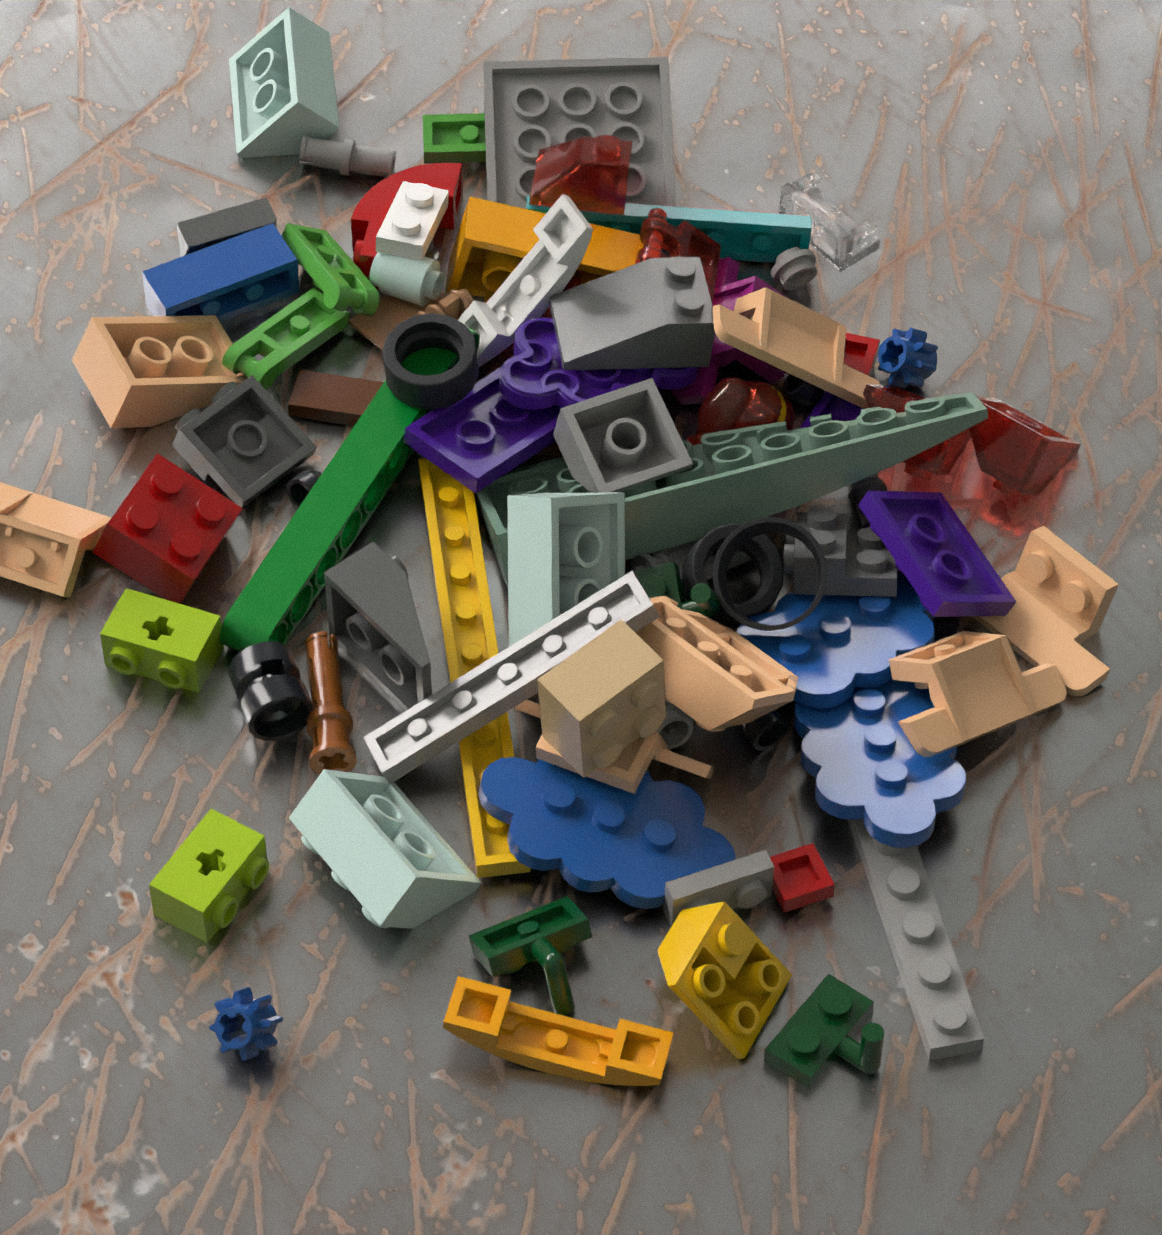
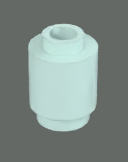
M377 252L370 269L369 280L374 286L379 288L380 293L420 306H426L431 299L436 300L443 289L445 275L443 272H440V264L437 260L424 256L422 261Z

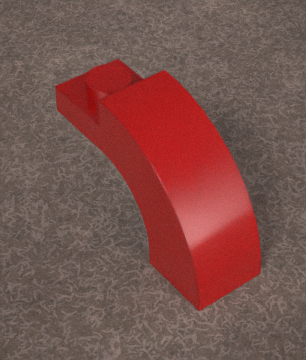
M433 163L411 167L383 179L362 197L351 216L353 262L360 268L368 280L373 260L377 254L376 235L403 181L423 183L434 188L449 190L448 207L438 228L455 229L463 199L462 164Z

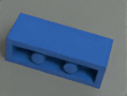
M273 223L142 271L146 305L153 316L216 315L221 323L300 293L297 259Z

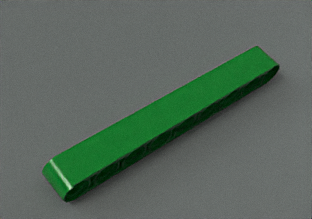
M468 328L475 337L476 349L478 351L480 334L478 331ZM431 347L409 354L401 364L404 369L413 374L431 376L442 374L452 369L460 361V357L448 349ZM386 380L384 381L228 611L220 632V642L222 645L239 652L261 642L277 641L286 645L325 586L324 572L341 562L414 452V449L404 443L405 427L434 409L426 410L410 407L396 399L388 388Z

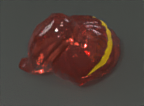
M739 378L722 379L706 395L698 411V425L695 435L687 437L686 441H689L692 445L701 444V437L704 434L786 421L787 430H792L795 420L792 403L781 395L775 387L765 382L744 381Z

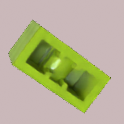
M125 588L100 632L105 665L123 674H136L159 681L170 688H183L200 693L224 649V645L220 642L221 616Z
M211 808L150 882L149 889L154 916L208 943L220 927L225 928L232 922L240 901L250 889H257L266 878L269 870V861L267 859L265 835Z

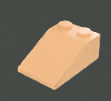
M216 315L92 317L72 358L75 367L110 428L153 427L185 415L195 408L201 409L213 404L212 398L225 385L235 382L238 386L248 378L243 373L234 374L222 365L223 356L233 343Z

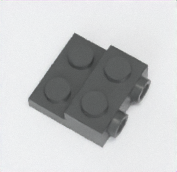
M253 375L238 386L235 382L225 385L212 398L213 404L202 412L195 408L184 415L175 426L177 434L172 444L204 481L212 477L231 500L242 508L311 458L317 449V446Z
M815 508L808 512H797V522L795 523L804 527L814 536L821 546L826 559L827 583L823 595L897 597V566L895 560L880 537L872 531L871 527L863 528L859 531H848V513H836L828 508ZM786 535V544H784V575H793V594L817 595L820 577L815 557L801 541Z

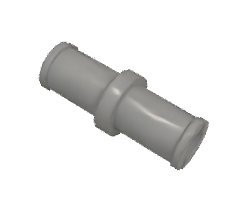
M304 135L300 147L299 164L340 170V175L350 176L351 172L387 178L394 173L396 150L356 145V140L345 138L344 143Z

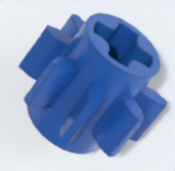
M910 327L906 332L894 328L892 336L880 344L878 352L880 365L878 370L890 373L888 384L901 388H906L909 384L921 388L923 387V380L929 378L936 371V351L938 346L925 342L927 339L926 331Z
M250 987L234 991L233 999L226 998L214 1004L220 1013L215 1023L209 1026V1029L216 1033L218 1040L221 1042L220 1051L222 1053L239 1049L242 1060H248L259 1055V1048L266 1050L278 1044L272 1034L275 1032L277 1024L283 1022V1017L277 1016L275 1009L270 1004L272 1000L270 994L253 999Z

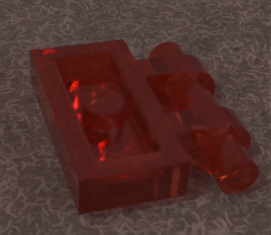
M651 209L648 213V219L644 220L641 226L640 240L643 243V248L637 252L635 264L650 258L700 257L711 302L713 303L721 245L686 220L675 228L666 222L667 213L663 209ZM663 248L669 252V256L663 253L661 249Z

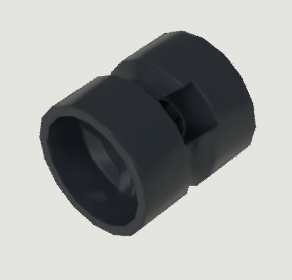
M271 641L257 643L240 651L232 659L228 672L236 697L241 703V710L249 732L255 738L264 741H277L300 732L306 726V720L310 712L313 711V705L306 686L301 681L300 671L292 650L283 643Z

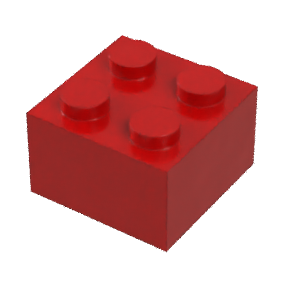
M157 453L107 523L92 553L162 598L181 604L226 538L243 508Z

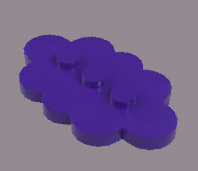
M536 318L521 324L515 332V356L506 360L501 367L499 391L510 404L522 409L539 410L554 405L563 408L653 378L658 391H660V388L672 390L685 388L695 382L699 376L700 367L563 370L553 319Z

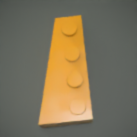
M469 197L449 258L445 292L448 293L452 289L458 291L466 289L472 296H484V302L487 303L539 241L533 229L546 213ZM589 223L593 228L588 248L580 265L563 291L654 258L655 238Z

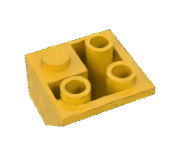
M725 901L683 909L657 950L667 984L737 1059L745 1058L792 974Z

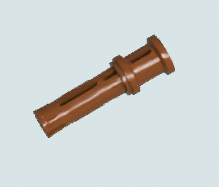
M325 631L313 633L305 641L309 667L310 694L313 711L310 712L306 720L307 733L313 739L314 746L309 755L310 768L318 775L324 769L350 772L357 764L356 751L349 741V735L353 730V720L351 714L344 708L342 698L338 638L331 634L328 647V632Z

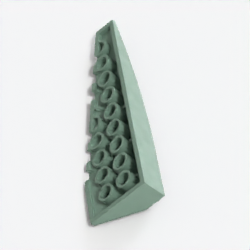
M973 392L907 402L904 406L905 412L896 413L893 409L881 408L879 406L861 409V414L858 415L856 420H832L831 414L810 417L811 427L787 430L786 421L704 434L701 437V444L692 445L689 441L682 440L693 463L692 468L620 492L625 493V560L634 558L636 555L649 554L696 541L704 537L713 528L730 523L742 525L754 519L768 517L849 486L913 457L988 418L987 408ZM563 457L513 469L484 489L474 493L499 570L507 587V495L591 493L572 477Z

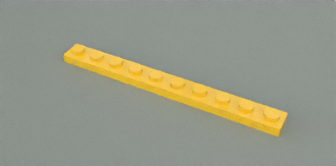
M421 458L418 459L419 475L450 684L497 655L498 647L474 492L428 459ZM507 711L458 742L477 878L531 872V868L518 862L509 850L507 837L510 824L489 815L481 805L478 795L482 774L489 764L500 758L514 757Z

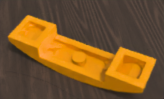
M460 976L457 977L443 1021V1028L471 1045L519 1065L572 1079L623 1086L660 1085L674 1032L624 1019H619L617 1029H612L510 1002L512 991L510 989Z

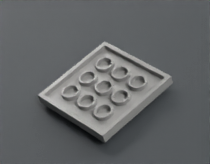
M668 57L483 61L488 201L526 209L527 196L560 198L564 194L574 200L676 207Z

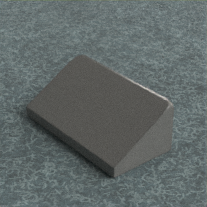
M267 197L178 222L177 231L180 256L191 254L205 247L218 244L272 223L276 227L277 218Z

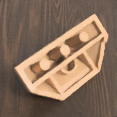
M666 596L649 598L661 617L635 633L664 660L665 701L674 704V706L694 719L699 727L708 731H723L726 727L752 722L794 700L798 677L734 630L698 612L680 609L677 607L678 602Z

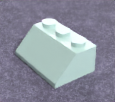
M288 7L229 59L236 155L243 159L300 154L304 135L311 138L329 140L339 128L330 32Z
M536 493L507 495L509 646L625 575V493Z
M324 769L289 817L291 822L302 833L301 840L303 844L323 858L332 869V878L341 887L351 891L362 904L364 916L378 927L414 929L475 892L482 883L394 782L390 784L383 776Z

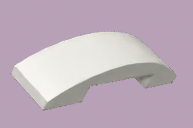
M562 194L535 226L533 231L539 238V241L488 302L484 303L474 300L458 319L467 328L478 331L480 334V344L477 351L478 368L514 342L515 332L521 324L531 319L540 318L550 307V296L561 293L580 265L591 240L593 228L568 195Z

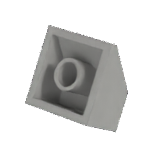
M653 378L560 408L553 436L572 477L591 493H620L692 468L693 463Z

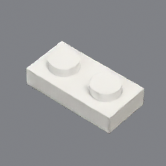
M403 181L376 235V252L422 261L448 207L449 190L434 188L423 183Z

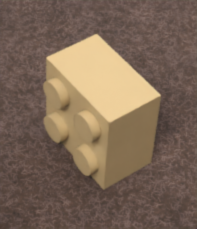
M622 619L537 679L542 736L583 778L598 767L602 769L611 765L620 756L624 748L639 737L646 738L652 735L666 718L664 660Z

